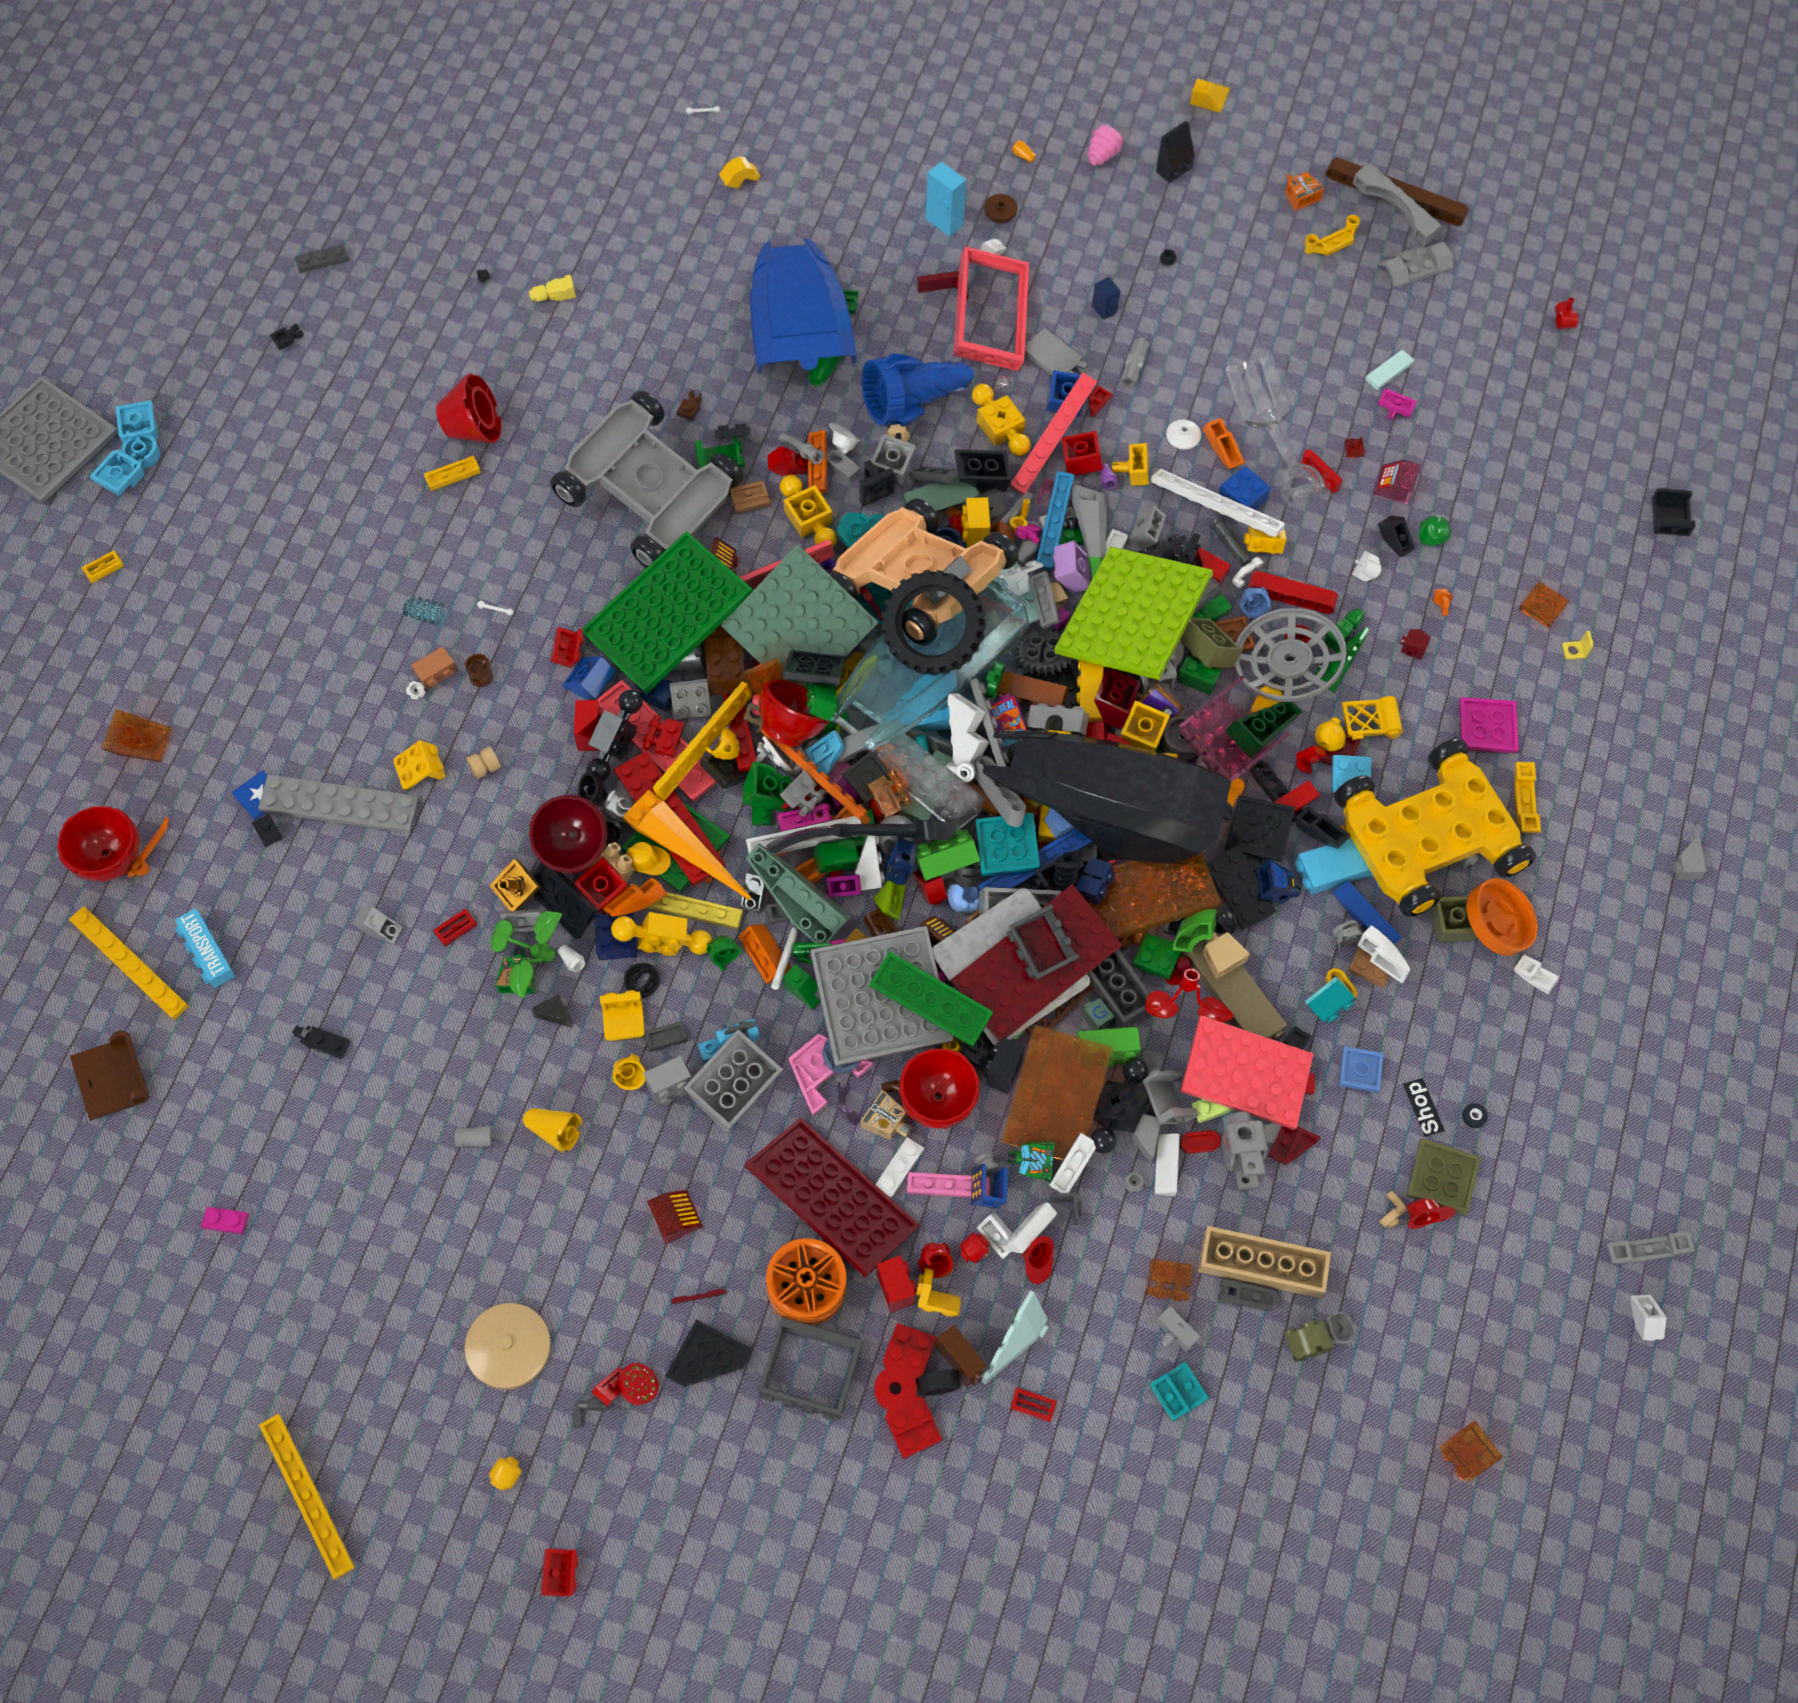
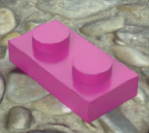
M206 1207L201 1227L207 1230L244 1235L249 1214L241 1211Z

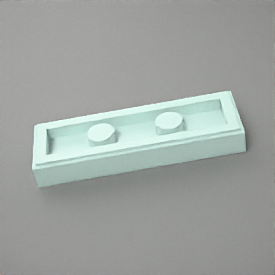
M1401 350L1368 374L1365 380L1376 390H1379L1414 363V359L1404 350Z

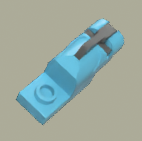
M754 1018L716 1031L717 1038L699 1043L698 1047L704 1064L713 1057L738 1029L752 1042L760 1038Z

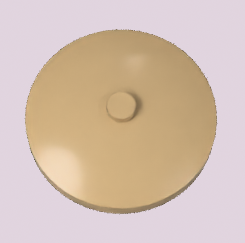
M516 1303L500 1304L484 1311L471 1325L465 1341V1356L473 1374L487 1386L502 1390L516 1389L533 1381L546 1366L551 1351L550 1333L543 1319L531 1308Z

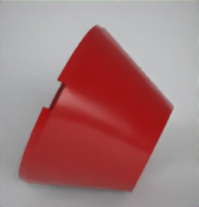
M467 374L436 405V414L440 427L446 436L451 439L494 443L501 436V417H497L495 407H498L497 402L487 383L478 374Z

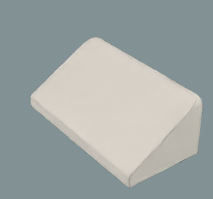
M996 1213L990 1214L976 1227L1002 1259L1013 1252L1002 1248L1005 1241L1013 1233Z

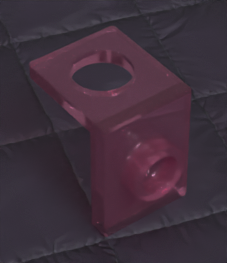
M1044 479L1036 496L1037 505L1044 492L1052 494L1055 481Z

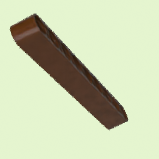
M1336 157L1331 160L1325 174L1333 181L1359 190L1353 184L1355 174L1363 166ZM1387 176L1408 197L1414 199L1417 205L1424 208L1431 217L1454 226H1461L1469 212L1465 204Z

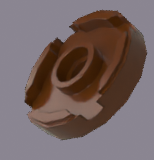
M1006 194L990 196L986 200L984 208L985 215L996 223L1011 221L1013 217H1016L1018 210L1017 202Z

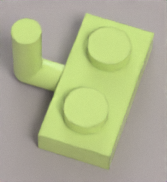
M1204 1099L1191 1103L1192 1107L1196 1108L1198 1112L1197 1120L1199 1124L1236 1111Z

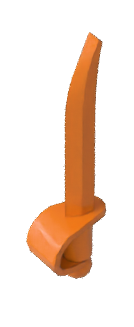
M165 817L158 831L139 857L136 858L135 863L127 873L128 877L133 878L135 875L143 876L149 872L150 867L145 860L164 835L168 826V817Z

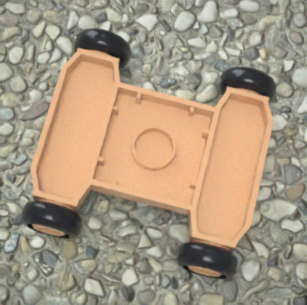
M913 499L904 508L902 507L897 511L887 514L838 558L833 572L829 574L858 601L860 587L870 582L889 590L896 589L901 584L900 581L911 578V574L924 573L923 570H930L931 572L943 571L958 556H962L972 570L963 580L978 594L1000 574L1002 569L1012 568L1019 559V553L1013 541L1000 532L989 533L983 541L980 540L967 549L933 535L939 527L937 513L924 500ZM922 593L913 599L912 608L904 611L902 630L917 645L928 646L936 639L939 624L953 618L963 608L950 594L945 595L937 604L933 605L925 593Z

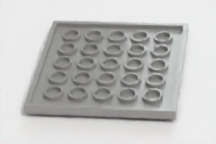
M40 377L0 413V474L44 503L118 434V429Z
M927 926L810 950L835 1067L953 1042V1036L869 987V983L889 951L939 980Z

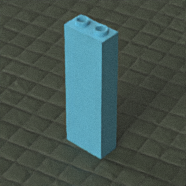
M1351 838L1338 849L1326 845L1301 853L1295 862L1297 872L1302 875L1304 888L1308 889L1310 895L1341 886L1346 881L1351 883L1373 876Z

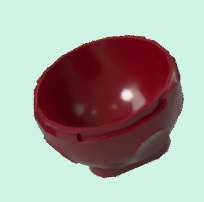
M567 794L551 798L538 808L529 824V838L533 852L541 863L558 872L574 874L586 870L599 859L606 847L607 824L603 812L588 799L577 795ZM575 831L576 837L572 839L570 833Z

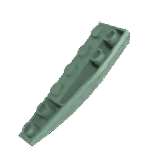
M758 843L746 857L791 922L815 943H828L850 919L851 915L823 891Z

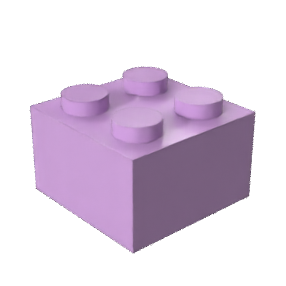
M1074 541L1054 547L1055 579L1072 594L1087 590L1091 582V571L1087 553Z

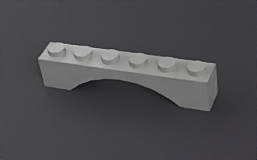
M1369 162L1355 174L1353 184L1364 194L1384 198L1403 212L1409 222L1412 237L1422 246L1427 245L1438 235L1441 228L1439 222L1433 219L1424 208L1417 205L1414 199L1408 197L1400 187L1392 183L1390 178L1383 175L1376 166Z

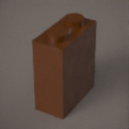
M952 1325L937 1337L936 1350L952 1369L959 1371V1377L966 1387L971 1384L973 1386L977 1385L983 1379L982 1376L985 1374L986 1364L956 1326Z

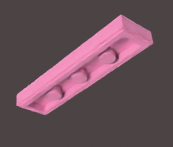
M908 1172L907 1194L971 1198L972 1176ZM986 1177L985 1196H989L990 1177Z

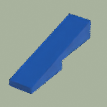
M1346 881L1333 891V894L1353 920L1359 921L1365 930L1372 925L1393 944L1402 938L1349 881Z

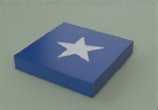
M263 770L231 792L255 821L266 814V812L259 811L258 809L268 776Z

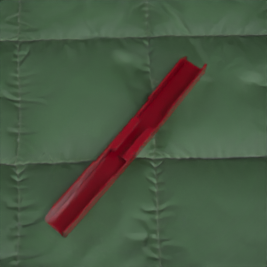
M726 1289L708 1291L705 1294L689 1297L687 1295L675 1297L671 1300V1304L726 1295Z

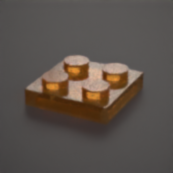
M1539 581L1522 602L1519 610L1547 628H1550L1570 600Z

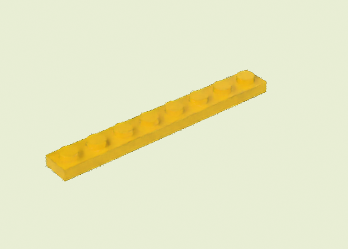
M742 681L734 689L729 698L723 702L718 711L712 715L711 719L701 728L697 736L655 783L653 789L661 801H665L707 751L705 748H709L722 733L724 726L727 727L752 697L748 683Z
M83 906L69 918L70 922L171 1019L175 1020L189 1007L86 907Z
M277 1414L259 1424V1427L333 1579L337 1580L355 1569V1566L281 1415Z

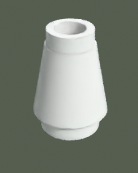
M567 945L559 948L558 954L569 971L576 973L583 969L585 961L582 955Z

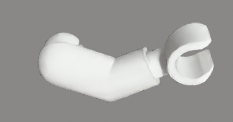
M1256 557L1251 563L1243 566L1233 577V585L1238 589L1242 588L1245 584V581L1242 579L1254 569L1261 568L1264 562L1259 557Z

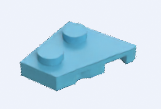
M833 730L805 750L809 760L818 767L816 771L819 774L823 771L828 776L845 746L838 731Z

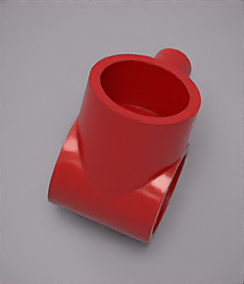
M1569 297L1567 301L1560 302L1555 306L1557 329L1577 327L1578 313L1573 311L1572 305L1575 301L1573 297Z

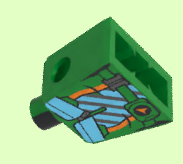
M1055 1140L1022 1142L1021 1152L1009 1150L1008 1163L1019 1164V1174L1051 1182Z

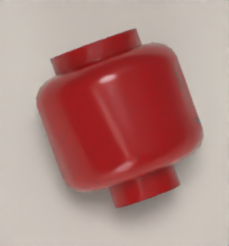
M973 1232L960 1243L962 1251L959 1254L966 1262L971 1261L977 1264L990 1253L989 1246L991 1245L981 1233Z

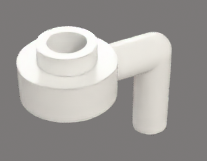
M950 761L944 766V772L956 774V777L962 782L971 781L976 774V769L970 762H963L958 767H955L953 761ZM962 770L967 771L968 775L964 776Z

